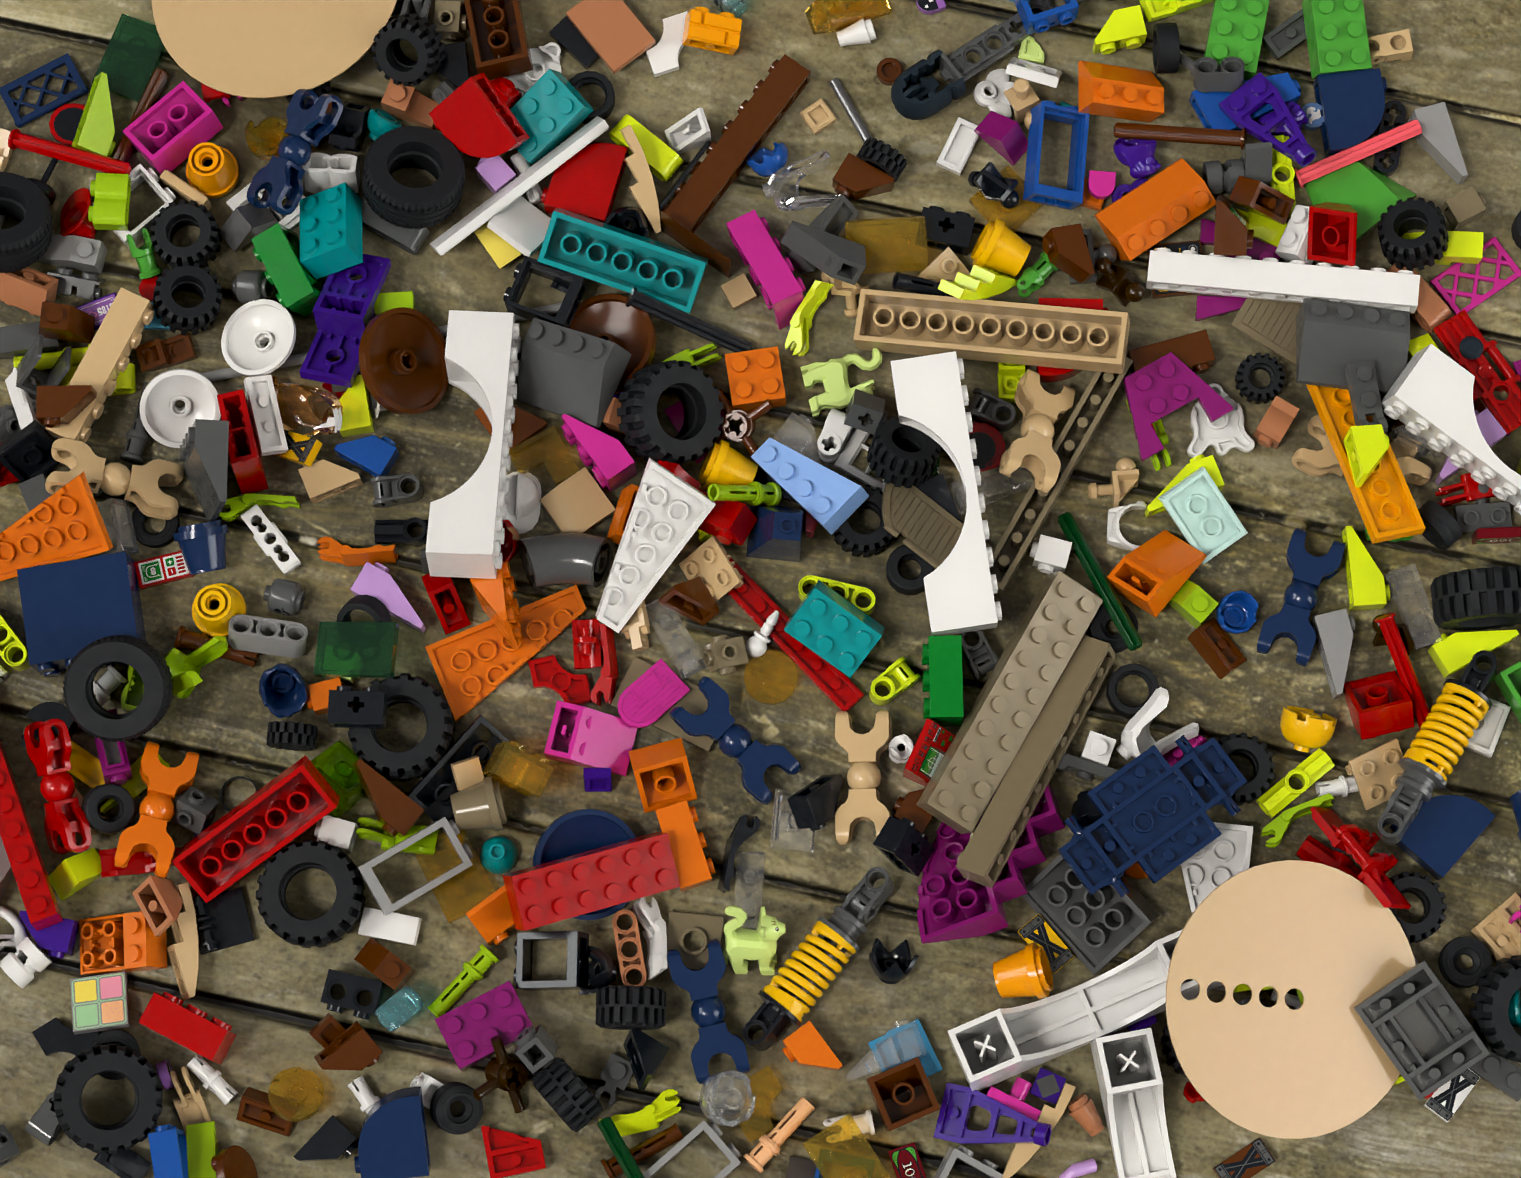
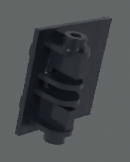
M241 887L221 892L208 903H205L200 896L194 898L193 904L196 914L200 955L254 941Z

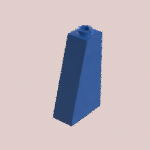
M1288 72L1266 76L1277 88L1285 103L1288 101L1298 103L1301 88L1297 80L1292 79ZM1195 90L1191 93L1189 102L1204 128L1242 131L1219 109V103L1233 92L1203 93ZM1266 103L1250 115V117L1257 122L1261 116L1274 110L1270 104Z

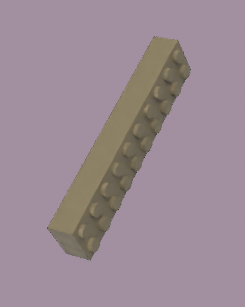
M1061 571L1047 574L916 804L918 807L960 834L973 832L1102 604L1103 599Z

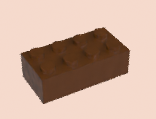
M464 0L476 67L479 74L484 72L488 80H493L534 70L520 0Z

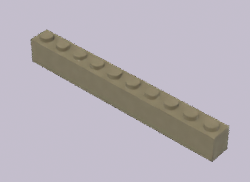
M1125 358L1124 374L1095 372L1053 446V450L1061 462L1056 483L1046 494L1035 488L1034 479L993 551L994 563L989 569L990 575L996 574L998 593L995 594L1002 597L1121 388L1123 379L1129 374L1133 360L1130 358Z
M1083 635L1009 766L1003 780L996 789L990 804L987 805L983 812V817L978 826L971 833L970 841L965 850L958 856L956 867L965 879L991 889L993 888L1117 657L1110 643Z

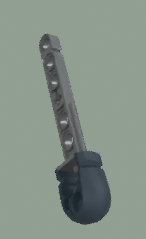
M1037 0L1030 5L1032 12H1044L1054 7L1050 3L1051 0ZM1077 0L1078 5L1083 3L1085 0ZM1017 13L1000 25L992 26L947 56L944 52L937 49L928 55L927 60L922 59L896 78L891 88V99L895 109L903 117L911 120H924L948 106L952 100H957L965 95V81L1015 50L1014 47L1036 32L1027 34L1025 27L1022 26L1023 22L1020 15ZM1013 26V28L1017 29L1022 26L1019 34L1017 32L1011 33V27ZM998 39L1002 46L999 49H991L988 47L987 41ZM970 52H975L980 56V61L971 63L966 59V55ZM939 69L941 71L940 75L946 82L949 81V84L941 91L935 93L940 86L933 76L930 78L924 77L933 74V71Z

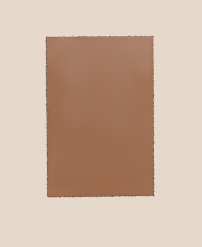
M582 0L566 12L568 19L613 74L620 71L656 44L655 39L623 0Z

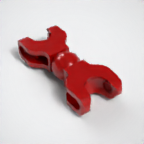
M57 718L49 719L45 722H32L25 728L24 738L27 753L35 765L38 777L43 776L40 782V792L48 801V803H44V831L48 847L57 854L83 852L90 847L92 837L89 822L79 805L78 797H72L75 792V781L72 775L67 772L72 770L70 764L71 740L67 725L64 721ZM52 726H55L59 731L56 739L51 728ZM35 729H39L40 742L34 738L33 733ZM75 832L82 836L81 844L78 846L76 845ZM59 834L64 845L63 847H60L57 844V837Z

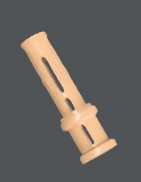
M801 1097L767 1136H761L759 1143L749 1154L745 1153L742 1157L761 1174L764 1171L763 1167L774 1155L777 1156L780 1153L781 1149L779 1147L815 1108L805 1098Z

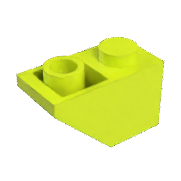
M1140 5L1113 11L1094 40V54L1101 53L1102 55H1107L1115 52L1116 49L1125 47L1127 49H1136L1145 43L1147 31Z

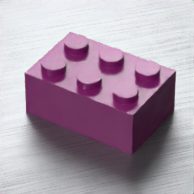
M510 980L435 1019L461 1071H465L495 1055L490 1040L492 1037L500 1035L504 1047L507 1049L515 1045V1038L525 1028L533 1026Z

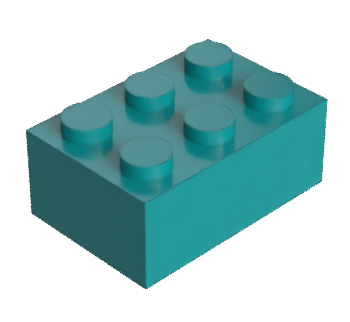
M548 69L510 109L530 137L516 149L529 163L535 164L559 146L594 110L560 72Z
M346 182L300 199V263L316 279L363 263L362 199Z
M818 580L789 618L784 631L851 678L882 637L885 627Z

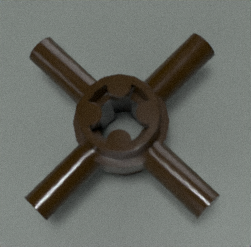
M496 1035L490 1039L496 1057L491 1059L486 1066L485 1076L487 1082L475 1089L473 1095L477 1100H480L497 1088L508 1091L515 1113H521L525 1110V1106L519 1089L527 1081V1067L521 1060L518 1061L508 1057L501 1036Z

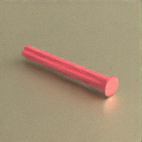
M1414 119L1297 170L1294 168L1296 180L1300 188H1304L1303 185L1421 134V125L1417 119Z

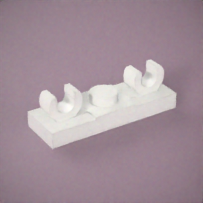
M264 375L245 378L243 382L260 456L286 453L288 446L272 376Z

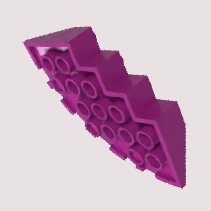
M1050 782L992 889L965 879L956 867L958 856L965 850L970 841L971 833L960 834L942 822L936 831L937 837L932 845L934 851L922 870L921 884L918 885L919 910H917V919L923 944L980 937L1009 927L1002 903L1028 894L1021 870L1047 861L1040 837L1065 828Z

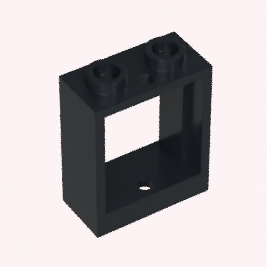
M525 256L522 264L518 263L514 272L515 281L512 287L509 286L504 294L503 301L507 311L531 321L533 318H537L569 328L587 288L585 278ZM532 273L569 287L556 318L519 304Z
M581 931L517 933V940L514 944L516 968L513 974L516 989L526 991L588 989L589 933ZM567 940L566 980L532 981L533 941Z

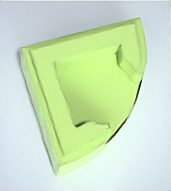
M1028 36L1021 42L1018 58L1044 65L1043 50L1033 37Z

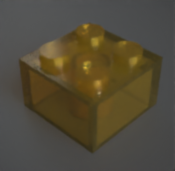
M513 740L497 744L483 770V774L488 777L492 776L494 780H498L500 783L528 798H539L554 770V767L548 765L550 760L537 753L529 755L524 752L526 747Z

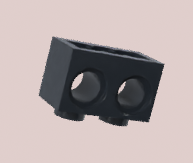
M329 969L320 1002L327 1005L326 1010L342 1013L343 1009L354 1011V1017L369 1020L370 1015L378 1017L386 984L381 981ZM338 985L345 986V996L340 1000H335L332 996L333 989ZM364 992H371L373 995V1000L368 1006H361L359 1003V997Z

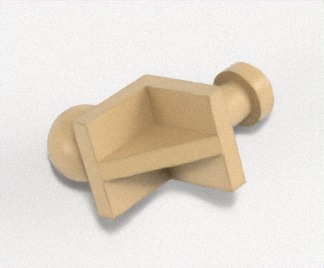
M1019 78L1015 80L1012 88L1004 91V95L1014 109L1015 121L1018 124L1024 121L1025 127L1029 130L1032 119L1030 111L1040 103V99L1026 79Z
M822 272V281L834 284L831 288V295L845 296L846 308L844 309V315L847 317H857L856 295L860 294L861 289H869V285H859L857 282L855 285L832 278Z
M1128 457L1119 459L1116 463V471L1111 472L1110 484L1096 485V482L1090 483L1087 487L1088 497L1097 499V496L1111 495L1113 508L1119 507V502L1132 488L1138 487L1139 469H1136L1135 462Z

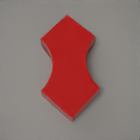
M555 655L528 661L534 689H550L559 694L564 702L575 705L592 703L587 674L576 675L567 672L558 664Z

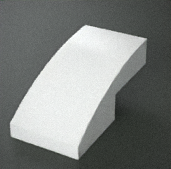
M364 907L358 934L416 946L422 919L394 912L385 916L381 910Z

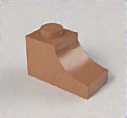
M390 79L381 101L383 110L399 119L434 130L433 119L428 113L439 104L419 93L415 87L404 86L403 83L396 85L393 83L394 80Z
M1275 396L1253 436L1257 438V442L1262 446L1277 449L1300 409Z

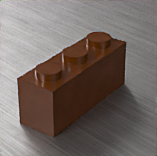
M1206 329L1132 349L1127 354V357L1133 360L1130 370L1131 374L1170 352L1195 372V374L1209 371L1215 362V356Z

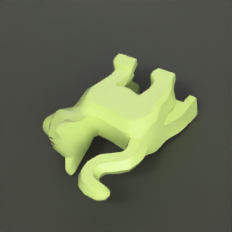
M878 348L872 349L871 360H866L861 355L853 353L847 354L842 358L830 359L828 362H815L800 367L806 390L813 388L816 383H823L825 387V393L809 399L813 418L818 417L821 410L832 408L841 410L848 407L855 389L874 395V380H868L850 388L847 369L851 364H855L860 369L868 371L878 368L882 363V353Z
M736 905L726 907L725 914L735 917L727 921L723 929L725 934L723 956L726 965L730 961L735 974H747L749 964L747 960H758L761 975H774L775 966H777V940L786 932L785 923L780 922L776 917L767 915L764 906L760 909L757 930L744 928L741 926L747 919L746 912Z

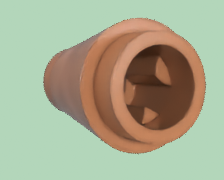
M1083 1093L1068 1103L1067 1107L1070 1110L1068 1114L1091 1137L1097 1135L1105 1128L1091 1097L1088 1098Z

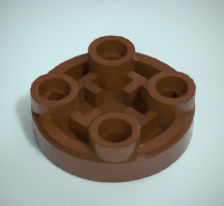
M233 1145L224 1148L211 1159V1165L216 1172V1178H258L253 1159L241 1146Z

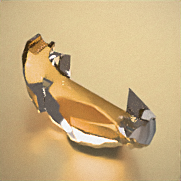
M272 376L284 430H295L298 424L313 427L314 430L299 436L332 435L340 431L342 427L343 406L335 393L300 384H278L277 377Z

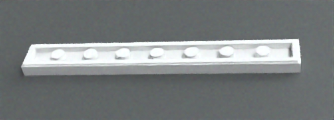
M598 116L432 241L430 243L431 247L440 256L444 255L607 131L609 126L606 121Z

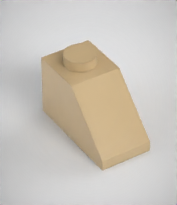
M315 459L311 467L303 465V468L298 469L313 505L363 485L358 473L324 459L320 461Z

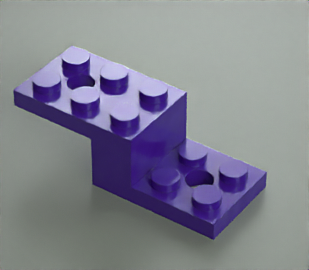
M363 254V263L328 275L313 308L318 331L299 371L301 378L352 388L360 369V340L366 326L376 316L374 304L392 266L389 258ZM356 275L363 276L359 280H351V278L355 277ZM334 356L341 357L338 361L335 362L328 361Z

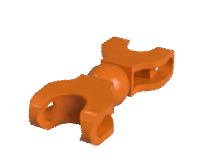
M148 741L141 759L139 772L142 781L148 788L147 796L140 803L139 821L134 826L125 829L119 837L114 866L125 868L133 854L148 852L156 860L155 876L166 878L175 849L174 842L166 830L167 823L174 815L175 807L173 802L176 796L187 791L194 783L199 753L187 752L181 765L166 767L158 759L159 744Z

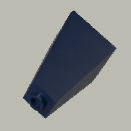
M761 504L758 506L751 505V512L758 520L748 535L746 557L800 562L805 509Z

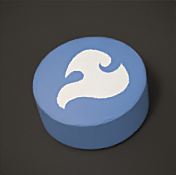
M1318 103L1306 104L1302 109L1306 114L1308 123L1302 124V127L1311 131L1320 129L1322 122H1324V116L1320 114L1322 106Z

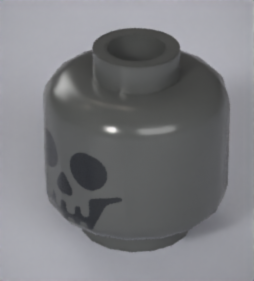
M277 578L272 585L266 586L263 600L267 601L269 611L293 616L297 611L300 612L302 610L305 591L302 590L298 582Z

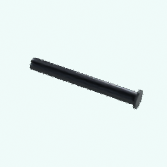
M633 287L627 298L626 307L631 305L732 352L749 351L752 349L751 342L637 291V287Z

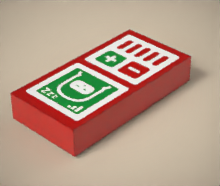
M181 551L134 562L141 590L194 577V574L190 575Z

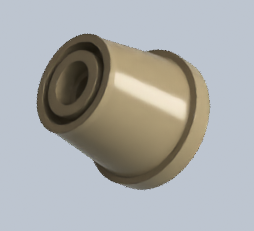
M492 776L484 777L483 781L450 794L454 818L459 831L478 829L504 830L503 824L508 823L498 780L493 781Z

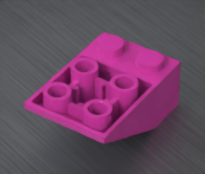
M563 414L561 416L563 421L561 428L565 439L571 446L576 444L579 458L586 467L592 466V471L595 474L593 476L602 489L607 487L611 493L637 475L635 461L618 439L569 415Z
M557 700L544 755L547 759L586 768H611L612 774L626 777L630 762L628 751L633 750L638 728L627 725L620 717Z

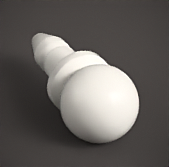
M774 611L766 619L760 631L755 630L754 636L747 640L745 648L750 656L757 658L765 654L767 643L771 641L768 636L778 622L779 611Z

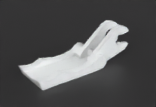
M642 897L633 904L632 909L645 929L642 934L647 942L648 950L646 961L648 969L647 980H651L668 968L666 922L661 917L655 898L651 899L649 905L648 902L646 903V898Z

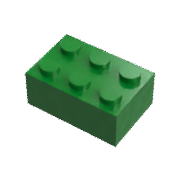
M276 223L251 239L255 246L253 253L259 262L264 263L267 269L264 272L265 276L272 285L275 284L279 292L276 296L280 304L284 308L291 309L292 312L307 316L313 312L315 303L324 285L320 278L316 279L300 263V239L297 233Z
M962 635L928 636L927 644H922L921 650L922 665H927V671H923L922 692H927L928 698H924L923 719L928 718L940 726H961L964 717Z

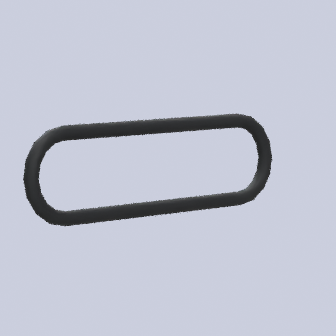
M707 141L660 202L659 210L669 201L710 146L711 141Z

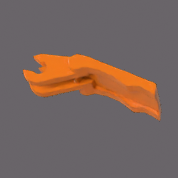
M326 536L317 541L318 544H321L318 547L321 550L317 551L320 554L319 558L321 560L344 564L345 566H363L366 562L372 565L375 562L380 564L396 563L398 559L395 544L390 546L375 545L369 548L358 549L342 545L331 537Z

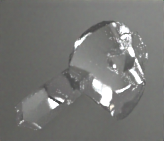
M821 150L806 159L784 166L771 176L769 183L762 185L766 200L772 198L776 206L785 212L826 208L840 195L818 194L799 196L798 186L804 176L823 171L829 164L830 154L827 151Z

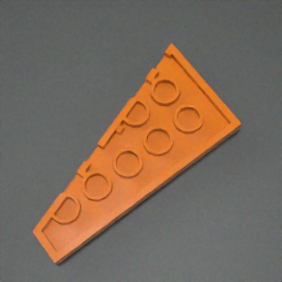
M84 471L0 533V581L17 577V569L81 559L109 551L113 548Z
M577 585L519 608V614L515 615L522 631V637H518V649H514L491 620L425 646L456 723L572 625V620L579 619L587 612Z

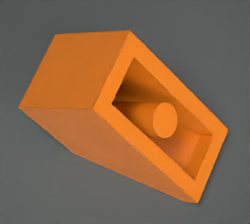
M810 1021L783 1040L785 1047L781 1050L791 1063L796 1060L802 1066L837 1071L843 1068L842 1063Z

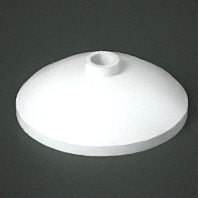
M259 299L244 304L231 315L222 333L221 348L226 362L238 373L250 377L263 376L275 371L288 359L293 350L296 340L294 319L286 308L273 300Z
M189 369L165 371L154 377L142 393L139 408L141 421L146 431L156 441L168 447L180 448L183 439H185V434L188 433V427L193 426L195 419L220 420L221 414L217 399L219 394L210 380L196 371ZM176 401H184V407L177 408L175 406Z

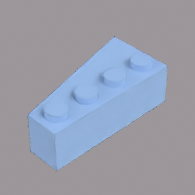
M770 437L751 456L779 486L831 535L869 497L862 486Z

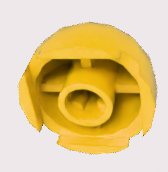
M1287 706V708L1283 707L1280 728L1285 739L1294 744L1293 749L1309 753L1310 748H1320L1326 745L1332 738L1337 719L1325 713L1322 714L1321 718V715L1314 713L1312 709Z

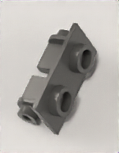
M57 266V269L47 272V275H52L59 279L57 293L71 296L73 286L77 287L76 297L90 300L102 297V289L99 288V285L105 283L106 279L98 278L99 274L88 271H83L82 274L72 273V268Z

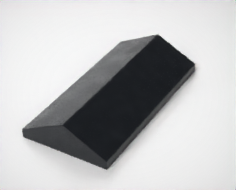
M480 714L407 796L424 809L423 813L434 822L442 817H446L447 821L452 819L455 823L450 794L459 791L457 790L450 764L477 756L479 757L484 777L492 776L494 780L520 750Z

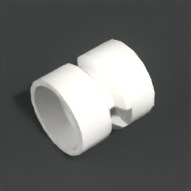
M26 936L16 946L15 953L9 952L0 961V967L19 987L24 989L34 979V973L42 972L52 960L29 936Z

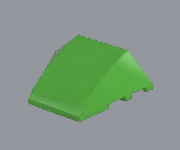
M1360 161L1304 185L1312 205L1333 202L1351 205L1357 211L1356 244L1377 227L1378 222L1381 221V214L1383 212L1387 213L1388 206L1397 205L1396 201L1402 199V202H1405L1407 198L1413 197L1414 199L1417 194Z

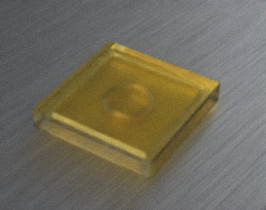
M1007 165L1000 174L1004 178L1016 179L1018 181V185L1013 189L1019 194L1020 200L1018 205L1013 209H1006L1001 205L1000 201L986 200L980 190L969 199V203L988 222L989 220L994 222L996 218L1005 221V226L1014 232L1044 204L1023 200L1024 181Z

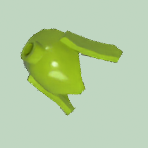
M214 636L188 655L176 648L166 653L164 660H166L172 674V692L176 698H187L195 686L203 681L199 676L201 667L221 657L227 651L228 642L225 636Z

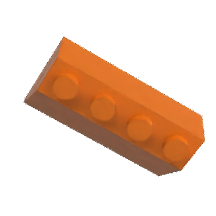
M1180 158L1094 216L1111 245L1117 249L1119 259L1131 261L1216 205V200L1205 181L1183 158Z

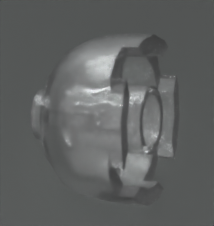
M725 1070L709 1076L704 1081L699 1092V1105L704 1116L712 1123L725 1127H735V1125H739L742 1121H747L754 1111L756 1096L752 1095V1090L748 1083L751 1082L750 1079L742 1072L735 1070Z

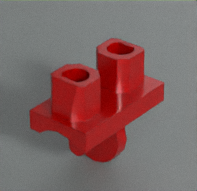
M597 618L572 620L575 670L602 668L601 643L599 641L600 627L598 624L600 622Z

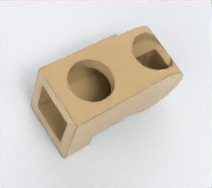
M1409 29L1368 37L1371 65L1383 61L1388 62L1399 59L1407 61L1412 59L1413 47Z

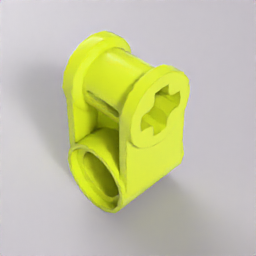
M902 656L891 664L885 672L874 679L870 687L869 697L876 705H886L902 692L911 688L921 676L915 674L906 664V658ZM879 685L886 686L889 694L881 697L876 694L875 688Z

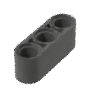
M365 196L363 197L362 227L408 253L417 255L429 236L430 231L427 228L407 229L384 221V219H381L379 215L374 213L368 205Z

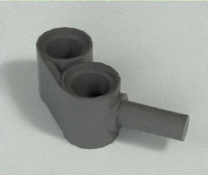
M1180 51L1179 63L1191 71V75L1194 76L1193 85L1197 91L1203 93L1235 92L1244 85L1245 64L1242 59L1233 56L1223 59L1221 65H1218L1217 61L1211 57H1201L1194 61Z

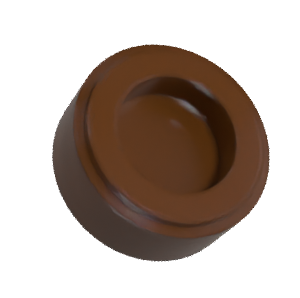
M885 58L877 66V78L882 84L892 86L896 78L903 72V67L897 59Z

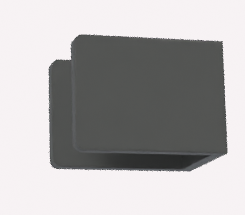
M41 334L37 336L21 359L17 370L16 387L34 395L37 393V385L32 384L28 380V376L36 378L40 386H58L69 371L71 361V348L67 346L48 374L35 369V365L42 356L43 335Z

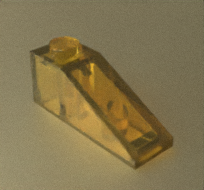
M815 0L805 10L813 35L836 32L845 29L862 18L864 20L870 18L873 20L892 13L888 0Z

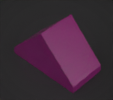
M990 111L974 130L976 134L1012 166L1027 150L1028 140L1018 122L996 112Z

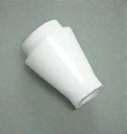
M862 18L845 29L836 32L840 47L871 43V40L877 39L871 18L867 20Z

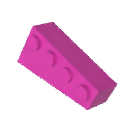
M752 210L726 223L729 237L744 265H750L748 270L756 287L762 285L760 291L764 302L769 310H774L775 322L779 330L790 325V320L804 299L803 292L806 291V288L800 277H794L792 273L794 268L789 258L782 257L780 253L782 248L777 238H771L769 235L770 228L764 217L759 218L756 211Z

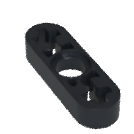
M1395 100L1385 103L1377 135L1404 124L1406 110L1402 103ZM1390 109H1395V114H1397L1393 125H1388L1391 117L1389 114ZM1401 143L1375 153L1373 169L1386 177L1391 176L1399 164ZM1385 152H1390L1388 163L1392 165H1389L1388 169L1383 168V164L1379 163L1383 161Z

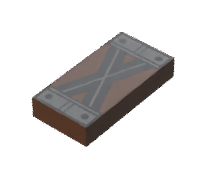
M1259 1137L1212 1169L1218 1178H1251L1274 1163L1275 1159Z

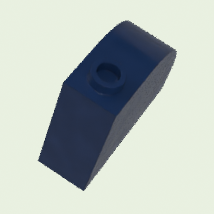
M1380 68L1317 75L1313 83L1316 103L1322 106L1320 114L1324 116V122H1322L1320 130L1326 158L1371 138L1383 117L1385 108L1384 92L1387 90L1385 77H1381Z
M1459 795L1432 797L1429 802L1422 803L1417 816L1410 823L1401 841L1396 843V845L1438 881L1446 875L1496 815L1479 802L1468 797ZM1391 824L1389 826V828L1392 830L1390 834H1393L1398 830V827L1394 824Z
M421 1086L403 1088L389 1093L381 1098L368 1112L361 1129L358 1156L354 1158L356 1173H361V1178L429 1176L431 1162Z

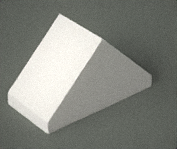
M697 108L665 130L669 146L677 154L703 147L707 141H711V132L703 108Z

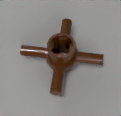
M719 389L721 395H718L719 402H723L724 410L722 411L725 416L718 440L712 442L718 444L720 440L726 441L727 439L742 441L752 456L759 449L751 437L756 429L755 420L774 408L769 399H766L749 412L734 410L723 391ZM741 419L744 424L740 425L739 428L742 432L738 433L735 427H733V422Z

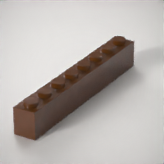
M784 54L780 61L776 59L768 70L770 73L764 81L761 79L753 89L754 95L749 101L745 100L740 105L737 111L738 116L735 120H729L722 130L723 135L719 141L714 140L706 151L708 155L703 162L698 161L690 173L692 176L687 182L683 181L675 191L676 197L671 203L667 202L660 210V218L661 211H663L692 233H695L746 166L748 158L759 149L810 82V71L786 54Z

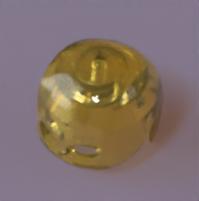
M272 116L263 119L254 127L253 121L250 120L245 127V139L252 154L267 161L271 160L272 156L279 157V144L284 137L289 136L284 132L287 123L279 117Z

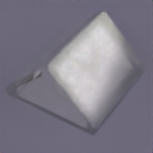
M775 789L770 848L775 850L813 852L815 831H811L810 828L798 829L787 800L795 793Z

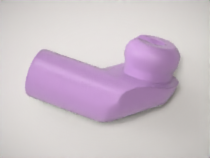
M1093 1158L1073 1163L1059 1175V1178H1077L1097 1171V1164Z

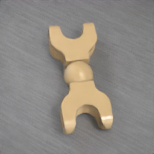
M1031 369L1024 373L1018 382L1014 396L1015 402L1023 414V423L1020 427L1021 438L1016 439L1010 445V448L1002 454L999 473L1011 477V473L1019 467L1026 468L1035 478V488L1046 494L1056 483L1061 467L1059 457L1052 448V438L1055 434L1053 424L1059 422L1065 413L1072 408L1075 396L1073 388L1063 385V389L1056 395L1049 394L1040 384L1039 373Z
M1319 415L1313 416L1308 423V432L1321 442L1323 449L1314 451L1300 448L1293 454L1292 464L1297 469L1313 477H1323L1333 473L1342 477V469ZM1410 456L1397 458L1407 483L1421 486L1430 480L1432 470L1429 466Z
M59 438L53 442L51 448L53 459L67 465L71 471H54L50 473L45 482V488L48 493L54 494L84 471L92 493L97 494L99 488L111 496H120L125 493L124 500L133 502L144 515L152 518L171 520L178 514L179 505L176 498L163 493L159 487H175L179 485L184 475L181 465L156 459L143 466L132 465L131 470H129L126 465L119 462H110L105 465L106 458L95 455L92 449L82 441Z
M889 710L878 711L874 728L865 734L854 732L852 718L848 712L838 711L836 713L835 739L847 751L848 762L851 764L847 773V782L851 788L848 789V799L835 813V833L839 845H847L852 841L854 827L860 821H873L877 837L889 816L893 817L888 808L880 802V792L877 790L881 782V772L877 766L879 765L880 755L888 749L889 743L893 739L892 716Z

